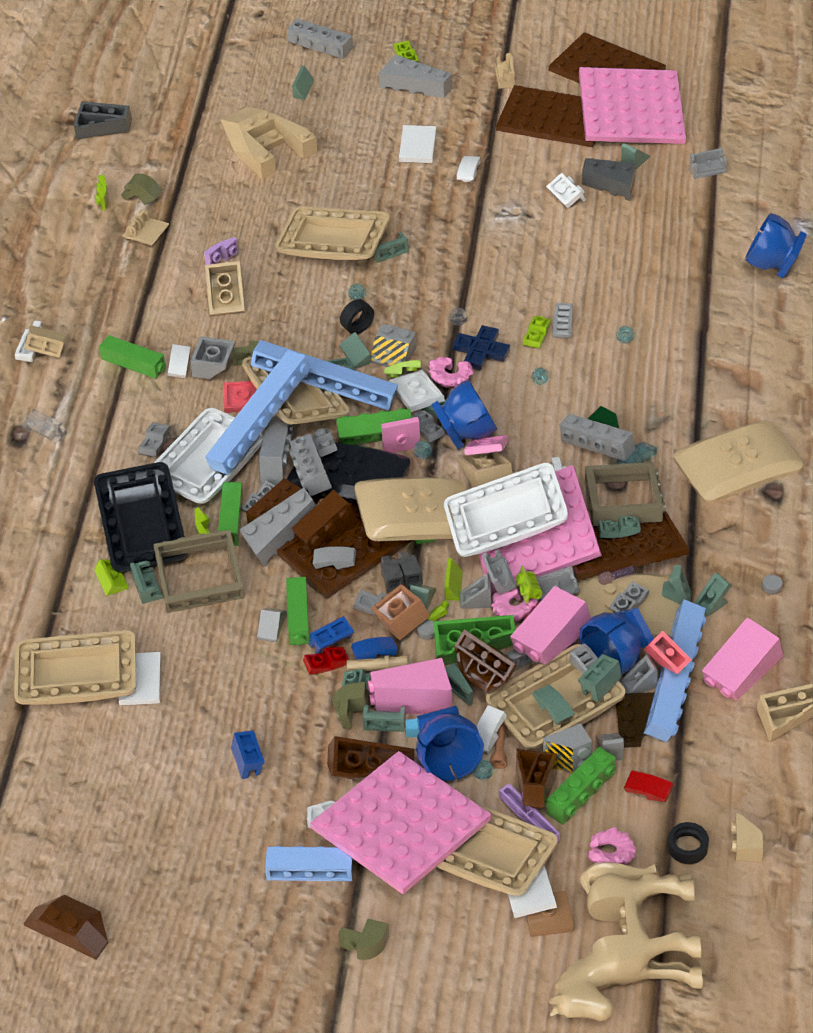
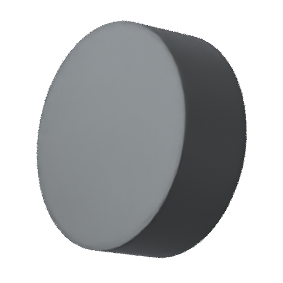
M776 575L766 576L762 583L763 590L769 594L779 593L782 589V579Z
M425 620L422 624L418 625V636L426 640L434 638V622Z

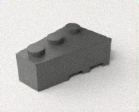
M81 101L74 123L76 138L82 139L129 131L132 121L130 107L127 105Z
M585 158L582 169V185L599 191L604 189L610 191L613 196L618 194L624 196L625 200L630 201L635 182L636 164Z

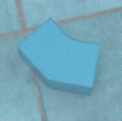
M417 718L406 719V737H417L419 733Z

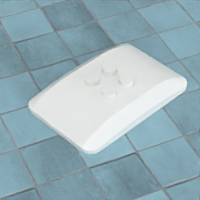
M208 408L188 426L154 463L163 462L168 465L175 493L199 504L206 503L222 489L223 482H229L262 445L265 432L262 431L256 441L253 442L229 475L212 470L205 456L235 417L218 409Z
M542 463L454 494L444 501V508L456 550L463 557L487 552L529 538L565 522L568 518L567 507L554 468L549 463ZM448 505L450 506L451 513H452V516H453V519H454V523H453V521H452V518H451V514H450Z

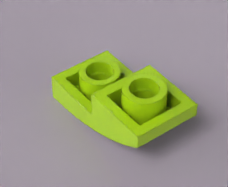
M409 41L393 44L396 55L419 62L416 52L412 49Z
M102 174L98 175L99 183H96L97 195H94L96 204L100 205L102 211L107 209L109 197L106 178Z
M534 316L529 323L528 332L523 338V345L540 349L549 330L551 319L543 316Z
M422 360L394 364L384 369V373L388 374V377L397 378L399 374L404 373V367H407L406 371H417V367L422 368Z
M199 507L195 508L197 535L209 534L208 524L210 521L207 514H203Z

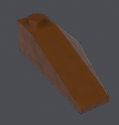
M334 736L328 745L327 766L331 776L347 779L362 778L370 775L398 751L414 761L415 749Z

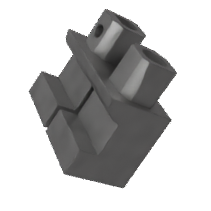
M404 551L399 554V559L392 560L389 555L381 558V576L384 579L387 593L392 592L401 584L405 585L406 588H409L412 584H423L422 570L415 555L411 556L408 551Z

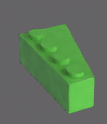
M514 615L433 621L436 659L442 658L444 666L458 662L454 646L464 629L498 650L513 645L510 636L515 632Z

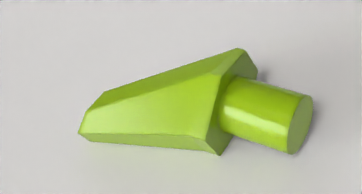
M443 600L439 606L429 613L430 617L426 620L435 621L448 614L449 602Z

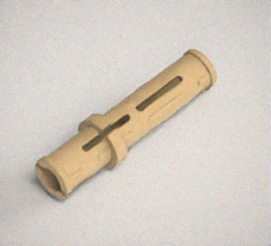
M387 655L383 658L347 660V671L358 669L375 671L408 665L407 655L400 657H389Z

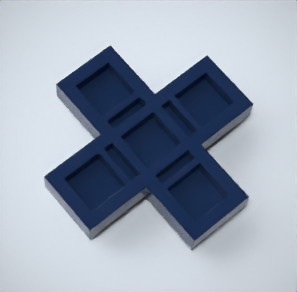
M482 325L476 337L459 333L453 343V350L467 353L464 361L471 363L472 368L481 370L487 358L504 362L510 351V345L496 342L499 329Z

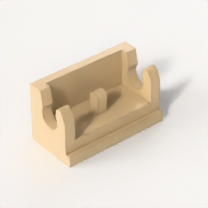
M506 53L505 61H500V56L496 59L497 66H495L498 89L513 88L515 85L511 53Z
M30 325L24 349L59 358L65 334Z

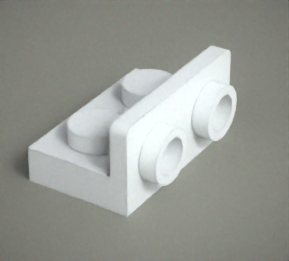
M562 173L546 186L567 208L579 198L583 202L586 200L583 195L585 193L579 185L575 186V182L570 176L566 178Z

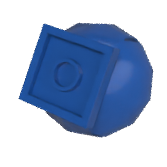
M769 213L759 229L763 232H757L746 254L745 261L761 269L778 268L777 275L784 278L797 259L807 234L801 231L796 236L789 222L779 215Z
M469 380L458 384L452 389L444 405L441 406L438 401L431 404L457 449L464 447L463 439L479 440L497 430L493 419Z
M638 607L618 611L614 614L603 612L593 616L580 628L579 637L581 645L585 643L597 658L604 654L618 660L622 675L639 661L642 648H646L654 640Z
M457 706L417 716L419 733L417 735L416 752L426 772L432 773L442 781L456 780L455 776L459 780L472 773L482 760L484 743L477 726L469 719L459 715ZM449 765L452 767V770H453L455 776L452 774V771H451Z

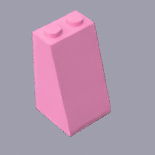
M554 586L510 636L513 648L520 654L525 653L533 661H539L546 665L580 637V628L591 619L586 602Z
M747 617L702 670L704 682L712 688L714 686L718 688L726 698L731 697L737 701L783 658L780 638Z
M442 658L370 672L371 680L368 681L370 693L368 696L370 705H374L376 711L400 712L401 706H405L406 714H426L452 707V688Z

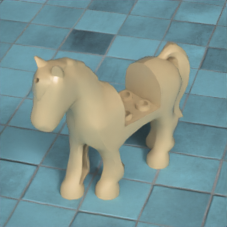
M603 861L589 866L580 876V883L588 894L587 905L589 913L594 919L600 921H620L622 935L605 936L598 939L592 946V952H589L585 958L579 959L567 971L561 974L560 979L555 985V996L549 1000L550 1004L555 1005L550 1012V1016L560 1014L564 1018L607 1020L613 1015L614 1006L611 1000L599 991L613 984L626 985L646 979H672L685 982L694 989H702L701 966L689 968L681 961L658 963L652 960L653 957L672 950L687 953L692 958H701L700 936L692 935L687 937L681 931H672L665 936L650 939L639 919L642 903L660 893L677 895L684 901H694V882L691 879L690 873L680 876L668 874L660 877L655 864L644 868H637L621 863Z

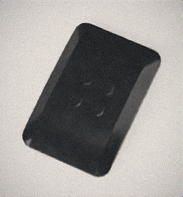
M335 442L338 450L320 457L332 488L315 494L313 497L324 499L330 492L335 490L348 503L358 505L354 492L357 482L405 477L411 465L410 458L381 449ZM294 466L286 480L303 488Z
M156 462L101 473L95 477L94 486L113 570L118 573L131 571V563L135 564L143 561H149L150 565L142 569L157 566L153 544L185 537L168 465L163 462ZM188 553L162 558L163 564L182 561L187 557Z

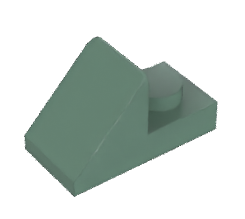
M675 565L673 566L672 574H670V581L663 583L662 596L678 604H681L684 599L691 602L692 592L682 566Z
M715 572L694 604L706 608L705 615L710 616L728 603L724 596L732 584L722 575Z

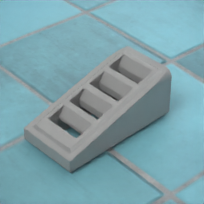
M555 304L553 337L571 338L573 304Z
M584 643L570 652L569 662L583 675L598 658Z

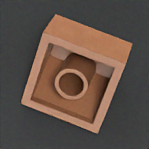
M402 584L371 608L388 631L399 640L407 636L413 629L430 617L421 599Z

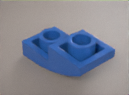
M393 637L369 638L351 645L356 659L376 658L377 654L396 655L397 646Z

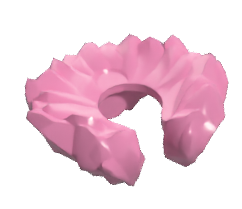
M438 357L436 360L429 361V373H431V378L434 379V382L442 387L455 388L458 384L468 380L470 375H473L474 370L471 363L466 361L459 362L458 372L450 374L445 371V368L451 370L453 360L448 357Z
M515 588L501 595L498 592L494 593L491 607H493V612L497 616L514 615V621H520L531 613L533 607L538 604V599L529 598L528 604L524 600L521 604L512 606L509 604L511 599L514 598L517 601L521 599L520 589Z
M616 827L592 835L590 843L592 850L588 852V858L592 863L606 861L627 865L635 858L636 847L629 838V833H621V831H617ZM610 844L615 846L617 850L613 853H605L598 849V846Z

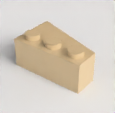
M813 684L759 695L756 708L769 742L813 717Z

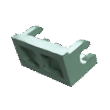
M398 232L399 238L379 245L373 258L379 263L409 252L408 238L402 232Z
M149 561L130 564L132 577L142 604L163 599L153 568L142 569L150 565Z
M602 654L578 679L579 683H581L583 694L586 696L590 691L593 701L599 702L622 677L619 661Z
M364 705L363 730L404 732L405 706H401L400 712L369 711V705Z

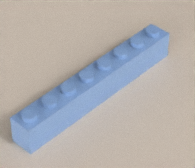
M260 340L253 350L251 366L271 372L290 349ZM293 351L305 355L311 367L300 382L388 411L395 400L398 384Z
M290 350L284 354L205 456L210 469L229 475L236 467L243 455L246 454L247 450L256 441L279 408L308 373L311 367L305 355Z
M684 599L676 611L670 638L693 660L699 649L696 645L703 634L700 629L703 628L706 622V617L704 616L706 608ZM692 660L678 674L663 666L661 667L644 731L645 734L667 742L671 736L676 735L679 727L676 722L680 719L683 709L680 707L687 696V693H684V691L688 688L691 680L688 676L695 665V662H692Z

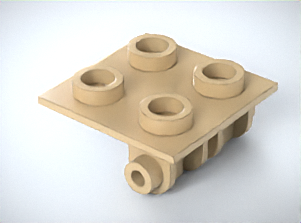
M143 209L139 211L138 216L134 217L122 236L153 246L169 223L149 218L148 210Z

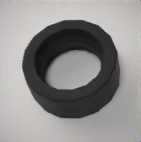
M362 299L353 300L342 310L340 324L349 333L353 334L356 332L360 334L373 322L374 310ZM362 311L360 317L352 322L353 318Z
M692 822L677 824L669 832L668 851L674 860L682 864H695L703 860L707 855L709 837L707 831L702 826ZM692 836L701 842V846L696 850L689 851L679 848L675 842L680 837Z

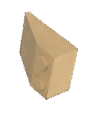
M240 261L205 265L210 316L245 312L244 283Z
M498 452L457 455V460L472 488L513 474L511 462Z

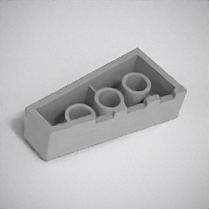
M394 55L379 72V86L382 89L392 87L395 91L405 89L409 90V93L423 92L427 96L445 98L452 90V73Z
M273 417L265 429L259 455L261 486L265 481L276 486L285 478L288 455L290 454V441H292V435H294V424H287L279 417Z
M302 488L240 529V532L263 567L269 563L268 559L271 556L277 555V549L295 537L291 528L316 506L305 488Z

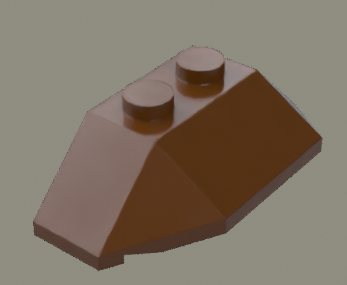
M465 629L454 646L462 675L488 694L506 684L517 667L516 661Z
M62 895L35 907L23 923L24 926L97 960L108 945L101 911L67 895Z

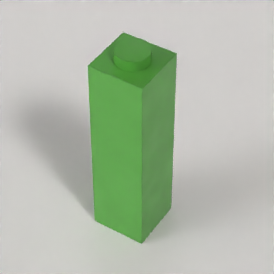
M110 335L99 346L102 360L155 379L166 368L164 354Z
M223 482L218 531L230 530L234 546H239L243 505L242 482Z
M306 577L286 578L290 645L309 644Z

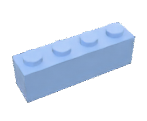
M267 847L266 879L278 881H352L354 859L335 847Z

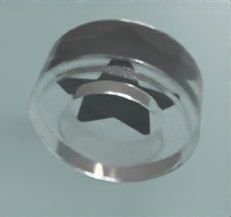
M456 308L450 312L451 323L462 325L467 322L466 310Z

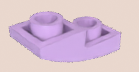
M233 237L224 240L204 252L206 265L216 264L222 258L228 261L239 252L237 238Z

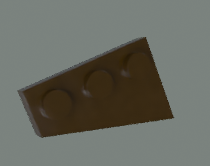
M655 692L625 693V697L615 704L618 734L623 737L624 748L641 747Z

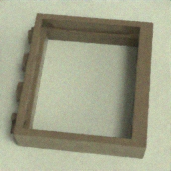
M653 462L585 466V485L593 526H598L599 520L618 522L619 516L639 518V523L662 522L666 505L663 502V491H661L658 469H654ZM650 481L654 503L600 506L596 483Z
M219 530L215 533L199 534L188 538L182 537L173 541L153 544L167 613L244 598V588L230 530ZM227 546L235 583L175 595L169 594L162 558Z

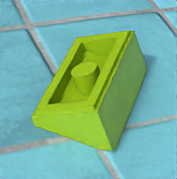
M452 558L447 559L445 599L459 601L463 571Z
M99 559L94 570L105 594L112 595L127 590L129 586L123 574L113 570L110 560Z

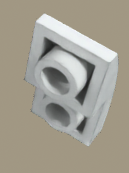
M464 156L459 165L457 179L463 182L474 180L477 176L480 157Z
M172 345L168 376L186 378L191 347Z
M489 705L477 724L484 743L483 752L486 753L490 752L499 736L496 732L507 717L504 711Z

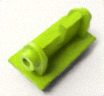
M521 566L520 573L516 575V584L520 588L521 596H523L526 604H528L529 598L540 599L543 592L538 585L535 574L525 571L524 567Z

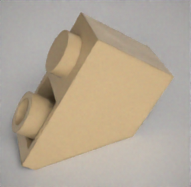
M736 813L735 822H731V835H735V839H732V852H736V861L762 862L763 832L742 814Z

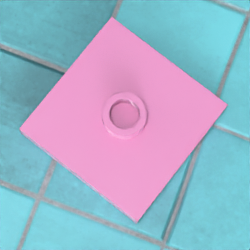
M418 417L381 424L383 450L395 453L420 448Z
M508 435L485 437L479 440L472 439L465 447V455L502 451L509 442Z

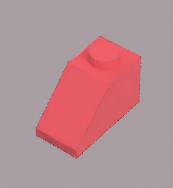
M664 631L644 649L659 665L675 674H678L692 660Z

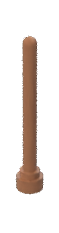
M502 723L497 731L499 737L496 741V749L490 757V766L494 769H504L507 765V756L504 753L506 730L504 723Z

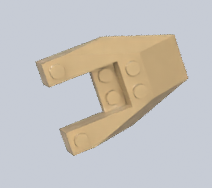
M246 107L221 119L234 154L261 179L276 173L275 157L268 150L284 142L303 159L317 153L316 136L307 128L266 110Z

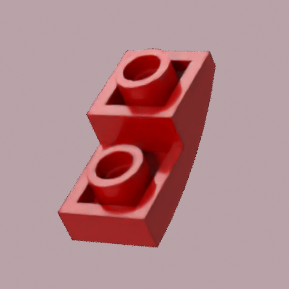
M344 647L325 648L321 654H306L303 658L309 675L338 669L347 665V660H349Z
M631 770L624 789L628 793L645 795L648 800L666 802L673 783L651 774Z

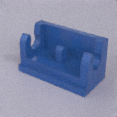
M343 616L310 633L309 645L311 648H316V654H321L322 649L346 637L347 639L352 638L354 630Z
M254 730L234 733L231 749L241 779L248 778L251 770L255 771L256 776L259 775L265 761Z

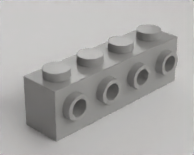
M297 18L287 28L288 42L341 59H344L353 49L352 35Z
M568 414L559 424L562 442L626 461L635 451L632 432L572 414Z
M311 434L297 437L295 440L290 441L292 449L289 450L301 485L305 490H308L310 496L332 488Z

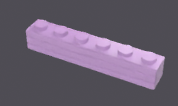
M510 784L499 790V798L523 822L554 833L557 836L558 842H560V833L535 808L523 806L521 794Z

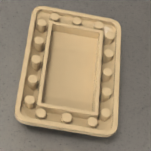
M300 206L292 211L275 247L279 253L301 257L334 260L368 259L374 255L390 221V216L387 212Z
M252 357L245 358L242 365L252 383L258 389L270 372L251 366ZM299 382L298 386L279 408L276 415L287 424H301L348 416L349 408L338 394Z
M769 420L746 424L712 435L683 447L674 453V461L700 498L707 503H713L798 473L803 469V462L775 424Z
M436 477L365 480L357 482L354 487L366 535L373 541L453 539L444 508V501L454 494L466 491L464 484L460 480ZM448 505L449 511H450V514H451V518H452V521H453V523H454V519H453V516H452V513H451V509H450V506Z
M607 573L578 580L580 592L572 595L586 602L591 618L603 612L614 614L615 612L610 610L609 606L620 592L624 593L632 581L648 589L649 595L638 609L653 638H656L662 631L670 637L676 611L680 604L662 596L663 583L670 581V575Z
M129 630L25 639L16 644L14 697L15 701L19 704L41 705L94 701L129 695L136 690V639L134 633Z
M581 644L567 648L546 665L540 663L486 695L487 705L505 712L507 717L503 723L526 748L535 749L543 746V737L580 723L583 725L625 697V688L619 681L599 702L593 701L590 691L586 696L583 694L581 683L578 681L582 674L569 662L570 652L581 646ZM548 684L561 694L575 713L573 717L557 725L546 709L542 711L532 695L534 691Z
M479 805L491 813V820L436 867L500 892L515 896L522 895L528 890L558 843L557 836L542 828Z

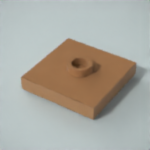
M566 891L553 892L557 908L526 915L530 937L574 931Z

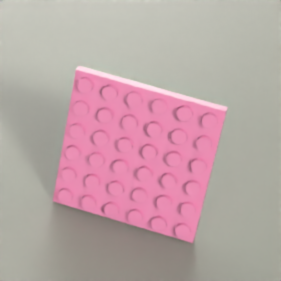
M579 67L586 141L685 144L686 135L677 71Z
M573 465L555 471L568 511L567 520L529 538L487 551L490 558L496 556L495 550L500 551L502 557L506 558L515 583L516 575L520 573L521 566L524 567L525 571L533 572L538 577L602 556ZM483 552L479 554V557L485 575L487 573L489 574V572L482 557V554L486 552ZM490 577L492 596L494 593L497 592V590Z
M398 751L310 822L311 829L397 891L405 894L491 820V813L432 773H427L422 766Z

